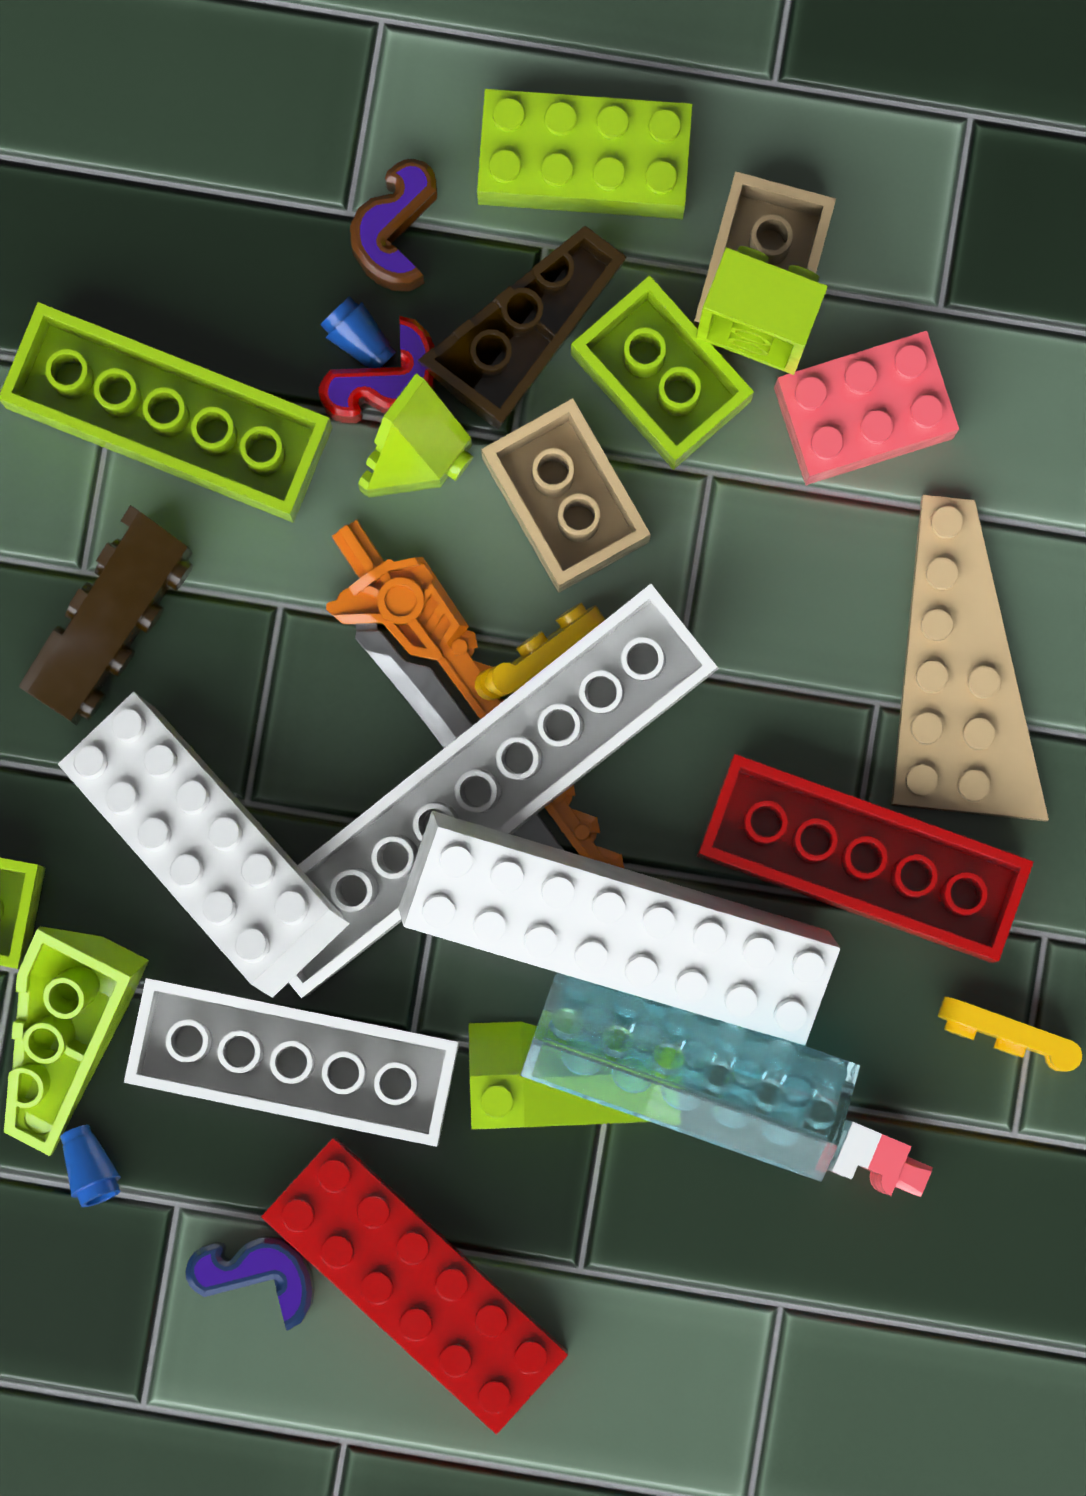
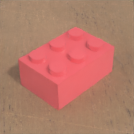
M927 331L796 371L794 375L786 374L777 378L774 386L805 485L952 440L959 431Z

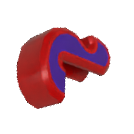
M399 316L401 367L332 369L324 376L319 387V397L328 416L341 423L356 424L363 418L360 406L364 403L386 414L415 374L425 379L434 390L435 378L417 362L424 354L434 348V344L429 333L415 319Z

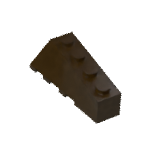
M584 226L536 264L522 278L501 292L486 307L454 330L440 344L424 354L417 362L458 401L499 430L622 267L627 257L587 226Z
M131 505L121 519V522L129 526L121 540L115 539L112 543L108 542L96 560L98 564L95 574L99 577L94 585L87 582L78 589L69 603L65 617L71 620L65 629L60 625L53 629L18 686L76 726L82 717L90 720L98 711L106 696L100 690L111 674L119 677L135 654V651L130 648L131 644L141 630L146 634L152 630L164 610V607L159 605L160 601L170 587L174 590L180 588L193 567V564L188 562L192 555L190 549Z

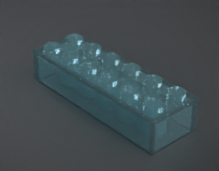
M556 972L520 1076L822 1182L840 1141L860 1065L795 1042Z

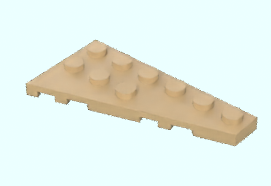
M923 495L920 504L891 805L1048 821L1047 809L975 500Z

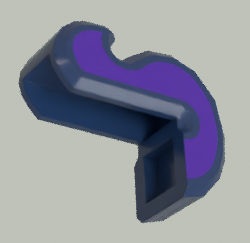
M263 1236L249 1241L232 1259H228L224 1255L226 1250L225 1244L215 1242L201 1247L188 1260L185 1271L186 1280L189 1286L203 1297L274 1279L287 1331L305 1319L313 1304L315 1288L312 1271L306 1259L284 1238Z

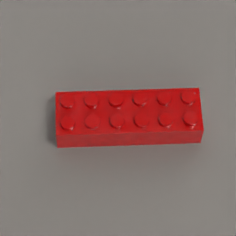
M736 754L733 755L696 856L990 963L1000 960L1034 861Z
M337 1137L330 1140L261 1216L266 1223L496 1435L568 1356V1350Z

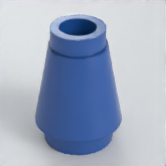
M350 296L320 324L328 333L325 337L365 367L381 368L396 353L389 345V341L364 303L361 302L358 305Z
M90 1125L78 1126L60 1136L63 1144L62 1148L71 1197H78L81 1207L102 1203L121 1192L117 1183L121 1176L96 1136L92 1133Z

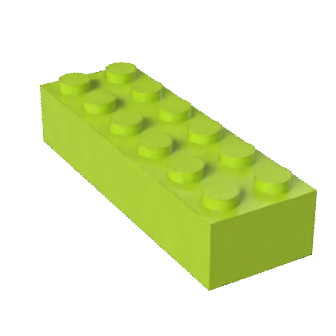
M39 302L35 307L0 392V402L8 410L292 523L296 519L333 428L330 418Z

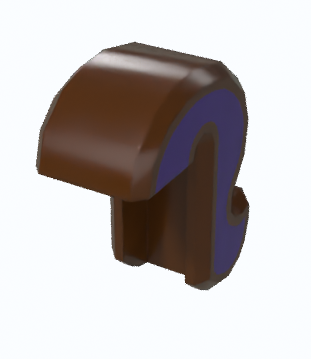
M405 159L396 163L387 171L385 176L386 188L394 193L370 198L357 209L350 225L354 257L368 277L378 285L391 291H412L425 284L423 274L392 243L437 200L436 178L431 166L417 159Z

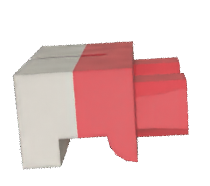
M841 1119L821 1166L826 1170L849 1179L853 1178L857 1166L871 1171L870 1182L877 1191L891 1196L896 1187L919 1197L922 1196L933 1169L929 1165L908 1157L912 1146L844 1119Z

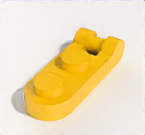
M582 602L573 606L556 619L560 628L548 637L540 631L520 644L516 649L521 656L512 663H501L480 672L475 680L477 694L485 700H495L517 691L606 619L596 605L587 610Z
M944 996L938 1017L947 1020L944 1027L945 1031L974 1040L976 1032H980L996 1038L993 1048L1024 1058L1026 1049L1044 1056L1049 1068L1054 1071H1072L1082 1061L1081 1048L1072 1040L972 1004Z

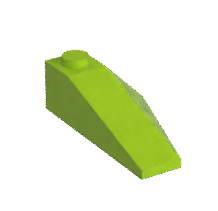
M418 374L414 375L383 416L374 440L377 446L366 462V465L373 469L374 472L371 473L369 470H366L361 476L358 485L360 492L369 498L442 487L448 477L457 481L474 457L468 452L472 447L471 437L425 379Z
M41 926L36 930L16 979L15 992L19 993L17 1017L12 1027V1039H15L12 1071L8 1075L4 1133L48 1156L54 1153L60 1141V1136L64 1133L130 1004L149 962L148 959L102 936Z
M521 1021L469 1023L472 1129L682 1120L679 1067Z

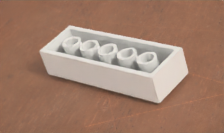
M134 691L58 763L60 768L248 982L272 998L350 924L164 716Z
M146 978L124 1083L437 1147L439 1145L459 1042Z

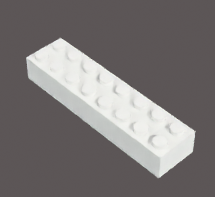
M435 811L431 812L398 909L403 926L802 1045H806L840 951V946L829 930Z

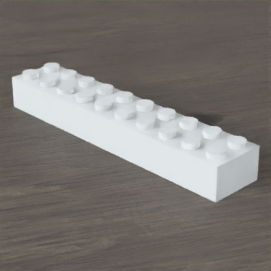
M652 584L648 585L297 865L350 923L289 981L301 998L310 995L402 921L398 909L432 811L512 834L719 669Z

